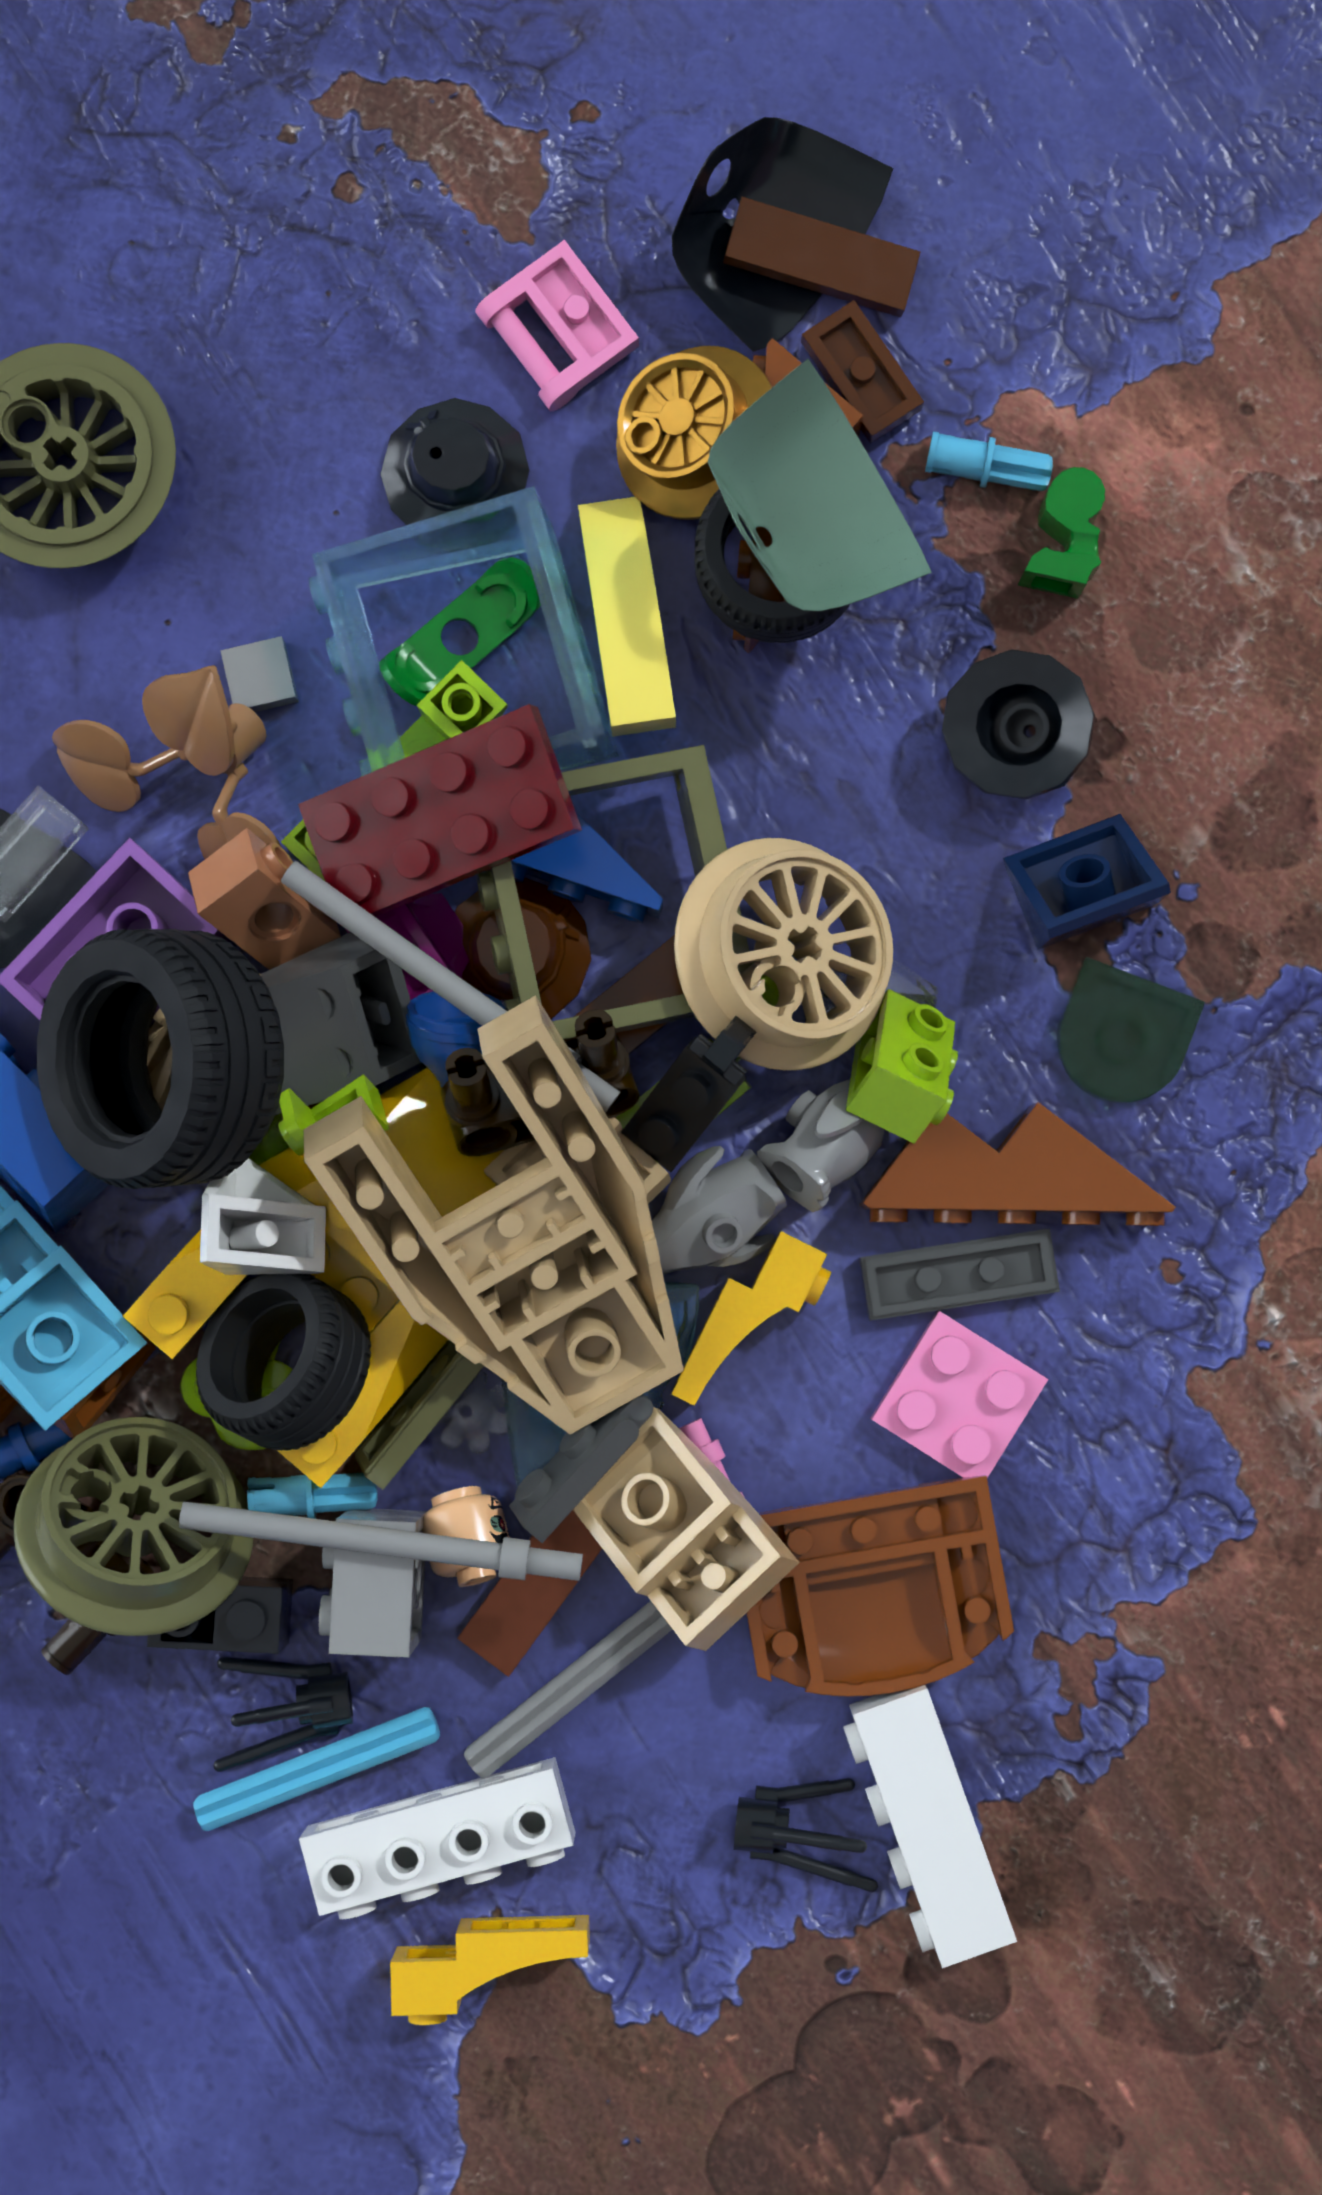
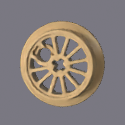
M762 838L743 842L728 848L713 858L697 874L689 886L678 912L674 937V953L677 974L685 998L698 1021L715 1040L727 1028L733 1018L737 1016L757 1032L738 1057L769 1069L783 1071L803 1070L826 1064L838 1058L854 1046L869 1029L880 1009L891 975L893 939L887 914L881 901L869 883L851 866L810 844L785 838ZM760 881H772L777 905L759 885ZM794 883L801 886L804 885L800 904ZM823 896L828 908L817 918L820 899ZM742 899L748 903L766 925L742 917L737 913ZM839 917L846 932L830 934L828 931L829 926ZM733 932L756 940L754 951L740 954L734 953L732 943ZM847 943L851 950V957L834 951L833 946ZM753 963L741 974L739 973L738 965ZM832 969L847 974L845 982L847 987ZM762 975L770 977L778 987L779 999L776 1006L768 1004L762 997V994L766 991L765 979H761ZM820 988L835 1004V1007L827 1015ZM801 1002L806 1018L805 1023L795 1022L792 1019L793 1012L798 1009Z

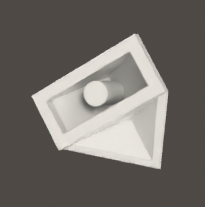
M248 1158L228 1176L210 1181L202 1194L200 1263L225 1275L323 1273L325 1266L326 1207L314 1205Z

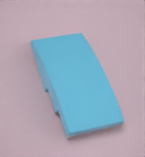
M0 1185V1384L39 1426L46 1431L141 1350L147 1342L122 1317L121 1312L61 1245L58 1247L18 1200L14 1201Z

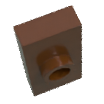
M855 300L802 333V345L832 389L864 415L861 431L870 444L922 410L924 405L923 399Z

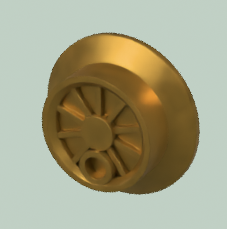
M693 347L659 358L646 366L630 383L622 398L618 412L617 459L626 485L632 494L646 507L660 515L673 519H700L709 500L719 489L708 464L711 447L737 417L772 388L769 379L753 361L743 354L725 347Z

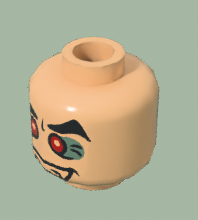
M479 1486L462 1487L433 1497L431 1499L432 1508L423 1517L422 1533L503 1543L504 1537H510L499 1499L495 1496L482 1494ZM430 1561L431 1569L436 1575L457 1577L459 1587L481 1584L496 1577V1572L492 1569Z

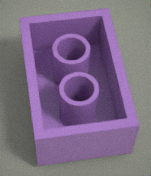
M129 837L0 974V984L40 1020L42 1009L53 981L65 963L96 936L117 929H177L209 932L216 937L225 939L227 942H230V939L198 915L193 894L145 849ZM157 1005V1008H156L155 1013H156V1012L158 1011V1009L160 1008L159 1005Z

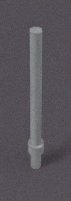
M294 861L284 873L281 883L483 1026L507 1012L299 862ZM568 1047L606 1113L620 1094V1091L579 1063L578 1060L581 1055Z
M185 1501L182 1504L179 1518V1528L499 1570L498 1577L523 1581L526 1580L527 1574L580 1581L583 1554L530 1547L531 1540L504 1537L503 1543Z

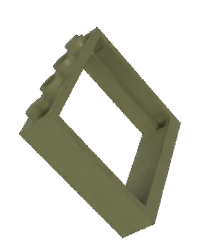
M704 745L561 772L570 796L673 776L695 877L713 858L727 850ZM508 861L476 875L482 908L484 912L494 910L500 935L490 937V945L497 974L508 973L514 999L504 1001L506 1011L511 1010L535 995L541 1003L511 861ZM739 906V907H738V910H737V913H738L740 916H742V915H741L740 906ZM733 932L732 943L734 953L750 952L747 937ZM752 963L738 965L739 973L741 974ZM684 994L604 1010L611 1016L616 1033L696 1017ZM579 1016L552 1021L565 1042L577 1039L575 1022Z

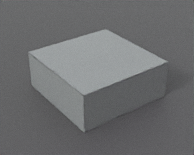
M282 636L220 650L232 704H243L254 712L299 702L286 643Z

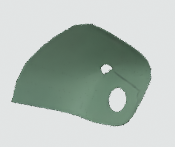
M809 359L801 363L737 417L711 447L708 464L722 493L724 502L741 535L788 604L803 611H824L839 608L870 598L932 573L913 532L842 409ZM739 517L748 528L749 532L751 533L752 537L754 538L757 544V547L749 538L748 534L746 533L744 527L742 526L739 520ZM756 527H764L771 534L772 544L769 547L764 545L756 531Z

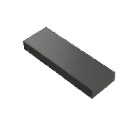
M1050 1228L859 1257L870 1321L1060 1292Z

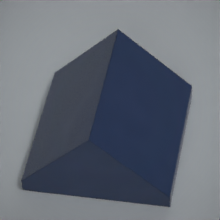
M1121 814L1003 858L1006 871L1037 950L1155 906L1171 893L1169 882Z

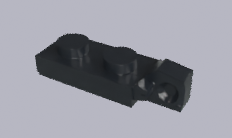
M735 1016L713 1043L702 1034L698 1037L695 1036L621 1133L671 1173L747 1078L744 1076L747 1070L735 1060L757 1032Z

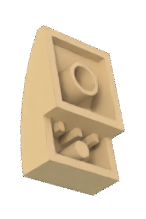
M653 1407V1413L649 1419L639 1428L637 1440L573 1509L634 1591L647 1596L684 1645L691 1648L707 1651L800 1563L723 1473L660 1409Z

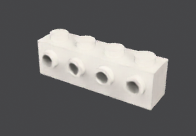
M926 1685L894 1693L879 1694L849 1704L855 1722L845 1725L843 1728L856 1764L868 1760L877 1783L874 1786L865 1788L877 1825L879 1827L891 1823L899 1847L888 1850L887 1853L900 1890L913 1885L921 1910L912 1912L909 1916L922 1952L935 1948L942 1968L1017 1942Z
M556 1757L492 1774L487 1778L470 1780L311 1824L306 1827L299 1841L319 1916L337 1911L339 1919L343 1920L367 1914L377 1908L375 1900L400 1894L402 1902L426 1898L440 1890L438 1883L463 1876L465 1884L469 1885L493 1879L503 1873L502 1865L526 1859L528 1867H537L555 1862L565 1856L564 1848L573 1846L576 1832Z

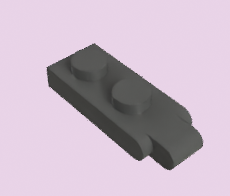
M645 1394L638 1396L571 1435L566 1432L560 1442V1450L543 1469L532 1471L520 1483L515 1493V1500L509 1507L523 1528L538 1541L543 1543L637 1440L639 1428L653 1413V1404Z

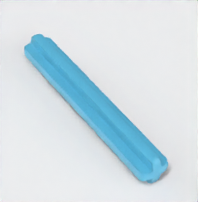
M423 1707L201 1794L193 1802L197 1821L204 1831H211L433 1744L440 1737L438 1722L429 1707Z

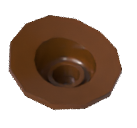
M524 877L523 883H515L541 1003L550 1019H552L579 995L592 958L586 923L569 900L549 893L547 885ZM477 891L458 905L455 910L463 925L462 944L469 959V963L462 973V979L481 993L499 999L504 1005L505 1000L514 998L508 973L498 975L493 961L490 937L500 935L494 910L484 912L479 891Z

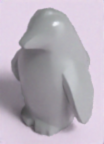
M850 1079L834 1084L818 1096L810 1090L803 1093L792 1105L786 1116V1121L795 1127L793 1134L785 1142L766 1144L757 1151L758 1158L780 1189L811 1212L821 1210L829 1200L828 1196L831 1193V1189L849 1180L859 1172L882 1144L885 1129L846 1111Z
M714 1146L697 1153L680 1167L668 1187L661 1209L652 1219L663 1275L674 1271L705 1266L725 1267L741 1264L772 1246L775 1241L773 1234L754 1236L787 1207L786 1199L761 1160L751 1149L745 1150L740 1157L713 1168L725 1151L721 1146Z

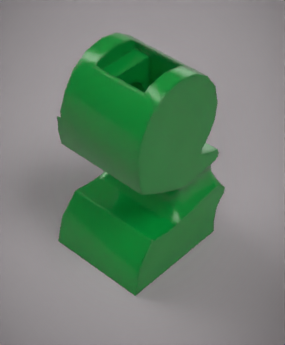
M1084 467L1069 468L1062 471L1049 486L1041 503L1038 526L1063 545L1065 552L1054 551L1047 547L1038 551L1031 557L1018 586L1078 599L1087 582L1093 578L1101 564L1098 552L1100 529L1092 524L1105 501L1104 485L1102 480L1093 471Z

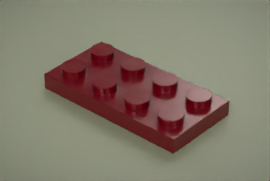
M531 704L298 804L325 882L375 917L582 831L538 707Z

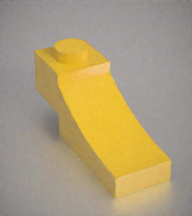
M782 1231L778 1232L751 1288L731 1278H727L683 1367L684 1371L680 1373L671 1394L695 1406L706 1384L719 1365L752 1330L786 1307L799 1312L804 1301L815 1306L831 1275V1271L821 1267L827 1254Z
M589 1915L461 1918L456 1931V1945L397 1946L390 1962L391 2016H408V2022L415 2025L439 2024L447 2020V2015L458 2014L463 1996L496 1977L542 1962L588 1957L590 1945Z

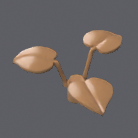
M215 665L188 673L164 675L155 679L145 688L142 696V705L147 722L155 736L164 745L170 747V749L144 762H131L130 751L123 737L110 727L99 722L90 720L70 721L61 725L52 735V741L57 746L59 759L71 780L89 800L109 811L122 812L132 808L138 803L141 796L140 786L135 776H144L177 758L184 761L188 760L196 769L210 776H217L222 773L227 774V780L212 810L215 822L206 823L198 830L199 847L204 859L208 858L246 828L267 845L271 842L280 845L273 832L256 818L239 812L228 815L227 808L239 781L248 774V769L243 762L264 744L267 735L262 720L252 709L239 703L227 705Z

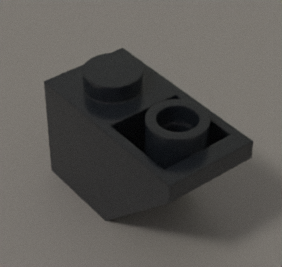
M243 1576L235 1590L214 1611L204 1618L175 1631L148 1635L147 1647L279 1654L289 1644L293 1579Z

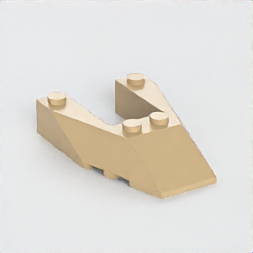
M535 995L477 1030L483 1059L539 1144L546 1158L442 1217L362 1096L303 1129L304 1161L410 1316L421 1325L425 1323L430 1325L453 1342L457 1352L475 1365L478 1363L484 1365L507 1382V1387L510 1391L571 1435L683 1372L684 1369L643 1179L570 1049Z

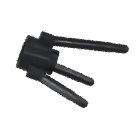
M221 1657L217 1661L218 1668L222 1670L308 1680V1684L296 1685L295 1703L234 1714L231 1717V1724L233 1726L262 1724L299 1717L300 1725L309 1724L217 1759L213 1764L214 1770L217 1772L249 1763L316 1737L339 1734V1726L353 1724V1705L348 1672L332 1674L331 1662L304 1665Z
M852 1779L827 1780L780 1788L756 1786L755 1798H738L734 1850L750 1851V1859L774 1861L869 1892H874L878 1888L877 1881L872 1878L785 1850L787 1843L856 1853L866 1851L867 1844L864 1840L788 1828L790 1809L777 1807L778 1803L852 1791L855 1788V1782Z

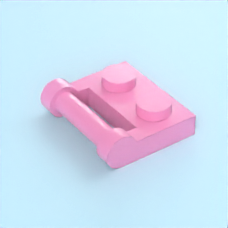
M565 240L486 296L475 310V313L487 328L494 327L541 388L538 396L550 411L558 410L566 405L580 389L639 347V337ZM527 300L573 360L574 363L563 371L559 372L513 312L524 301Z

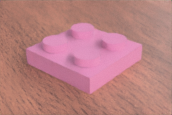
M936 1311L870 1419L963 1478L986 1475L988 1478L1049 1379L941 1311Z

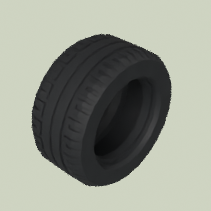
M117 929L96 936L93 940L91 939L65 963L53 981L42 1009L37 1036V1074L42 1102L50 1125L65 1151L82 1168L95 1178L115 1187L138 1189L208 1183L212 1180L222 1179L224 1176L232 1173L234 1169L240 1167L267 1134L278 1109L284 1080V1042L279 1014L269 988L254 965L230 942L203 931ZM157 1005H159L165 1016L172 1047L171 1088L163 1111L154 1097L147 1066L149 1029Z

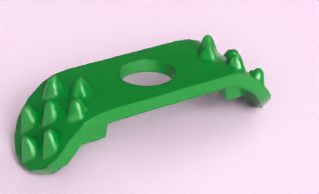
M514 557L498 560L474 584L379 662L380 671L392 691L411 705L417 706L461 660L471 669L477 666L537 612L543 600V589L539 577L525 561ZM452 621H465L476 630L478 636L477 646L472 652L465 655H456L449 652L441 640L443 628Z

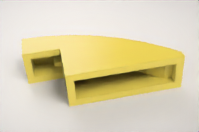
M636 497L578 505L612 737L676 728V714L641 501Z

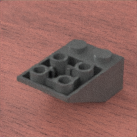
M347 933L260 974L269 988L280 1018L284 1042V1080L281 1093L290 1088L308 1106L324 1101L363 1074L376 1086L421 1063L410 1043L409 1029L406 1025L407 1006L410 1002V996L402 968L353 933ZM280 1104L278 1105V1109L275 1115L282 1113Z

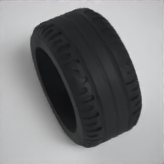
M720 489L716 491L704 508L699 520L695 536L694 558L698 586L712 612L732 630L750 639L766 643H791L797 640H804L817 635V633L824 631L835 623L849 605L824 611H803L787 602H775L756 597L744 590L733 579L725 564L724 547L728 535L736 524L724 502Z
M259 1274L256 1277H252L225 1299L212 1316L203 1334L196 1363V1384L204 1408L225 1429L267 1449L281 1451L296 1450L300 1447H306L310 1443L317 1442L319 1438L325 1437L328 1432H331L346 1417L357 1401L365 1384L371 1357L370 1332L368 1331L365 1317L349 1297L311 1274ZM306 1322L304 1345L295 1367L278 1388L262 1398L263 1375L272 1352L286 1334L296 1326Z

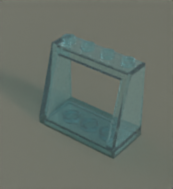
M535 486L312 554L317 575L309 577L311 594L319 614H329L334 636L325 639L327 652L336 675L345 674L351 697L342 700L344 713L353 736L362 734L368 758L359 761L362 776L405 758L358 588L526 552L576 726V729L549 737L560 770L564 771L619 756L614 737H612L609 719L552 519Z

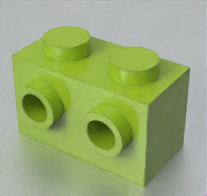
M888 988L876 1018L866 1033L856 1043L846 1111L911 1143L917 1141L930 1123L938 1125L946 1116L954 1097V1091L948 1088L949 1077L958 1059V1051L953 1049L955 1021L945 1017L933 1006L919 1004Z

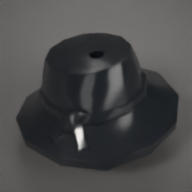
M452 398L417 409L391 434L380 474L390 509L416 536L460 543L493 535L521 508L530 470L521 435L491 407ZM437 451H442V456L439 459H434V454Z
M1011 649L974 663L947 693L942 735L955 770L982 792L1027 800L1064 787L1089 756L1096 717L1082 679L1050 655ZM1031 726L1035 727L1036 732L1034 736L1027 737L1026 730Z

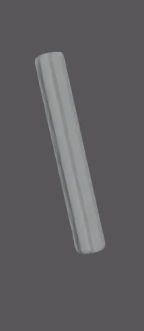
M650 1601L470 1744L464 1753L467 1763L479 1777H489L673 1629Z

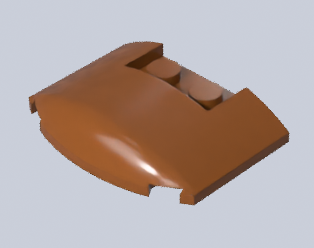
M986 1475L921 1483L913 1487L798 1507L789 1506L759 1513L800 1563L747 1612L758 1677L772 1682L771 1675L797 1687L805 1688V1692L820 1695L871 1696L894 1693L932 1683L961 1671L973 1664L972 1658L979 1655L998 1635L1004 1641L1014 1632Z

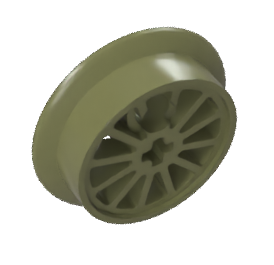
M75 343L43 344L19 351L0 361V451L3 443L7 442L12 452L21 459L0 461V478L35 476L6 495H2L0 492V552L15 560L34 566L73 568L102 561L124 550L136 541L153 523L166 501L173 481L176 460L175 437L170 417L159 394L151 383L129 363L116 355L88 345ZM84 397L95 400L80 429L76 431L75 398ZM60 398V420L44 402ZM111 409H115L122 414L124 420L122 423L94 439ZM34 418L36 421L46 422L45 431L39 439L29 443L20 442L17 431L25 420ZM132 437H136L134 455L104 456ZM63 454L70 459L74 458L76 460L75 465L69 470L65 466H58L56 463ZM134 472L132 481L126 487L103 477L101 474ZM99 488L120 499V501L108 513H104L93 496L92 490ZM44 493L30 520L13 515L15 510ZM79 497H84L96 517L92 523L78 527L77 500ZM63 498L64 526L57 527L56 529H45L60 500Z
M128 1417L114 1419L83 1431L72 1440L57 1448L35 1469L26 1482L16 1506L13 1533L15 1549L22 1570L32 1587L44 1601L66 1618L96 1631L122 1636H148L175 1631L204 1618L230 1596L246 1571L254 1538L212 1532L211 1537L208 1538L195 1530L179 1528V1518L183 1502L201 1495L203 1503L200 1504L248 1510L247 1495L233 1471L226 1465L218 1452L193 1431L178 1424L156 1418ZM133 1462L136 1465V1476H129L122 1463ZM147 1463L162 1466L153 1478H149L146 1475ZM174 1475L179 1478H185L183 1481L166 1487ZM89 1496L95 1497L103 1503L100 1504L98 1511L86 1512L81 1510V1503L77 1499ZM134 1514L142 1515L140 1520H133L132 1518ZM166 1539L191 1553L194 1557L185 1563H179ZM104 1541L92 1557H86L76 1548L87 1542ZM115 1552L130 1557L128 1573L105 1568V1565ZM153 1553L163 1572L153 1574L140 1573V1557Z

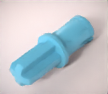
M933 431L925 472L980 481L979 487L986 488L987 482L1044 491L1050 482L1053 459L1049 454L995 445L996 438L989 437L988 442Z
M364 1473L333 1474L322 1488L318 1487L306 1475L277 1478L252 1477L248 1478L247 1482L248 1489H250L247 1490L248 1510L293 1516L307 1515L308 1518L316 1519V1513L373 1509L376 1507L378 1500L377 1485L367 1479Z

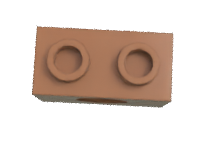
M246 828L188 872L198 915L268 970L341 937L336 921L281 883L284 873L293 863L287 852L275 842L267 845Z

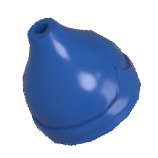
M434 991L420 994L410 1000L406 1014V1025L409 1029L410 1043L419 1060L435 1075L442 1088L449 1080L445 1063L447 1057L452 1052L460 1048L469 1047L477 1049L482 1054L477 1030L482 1025ZM484 994L489 999H491L496 1004L505 1009L504 1005L499 999L491 995Z

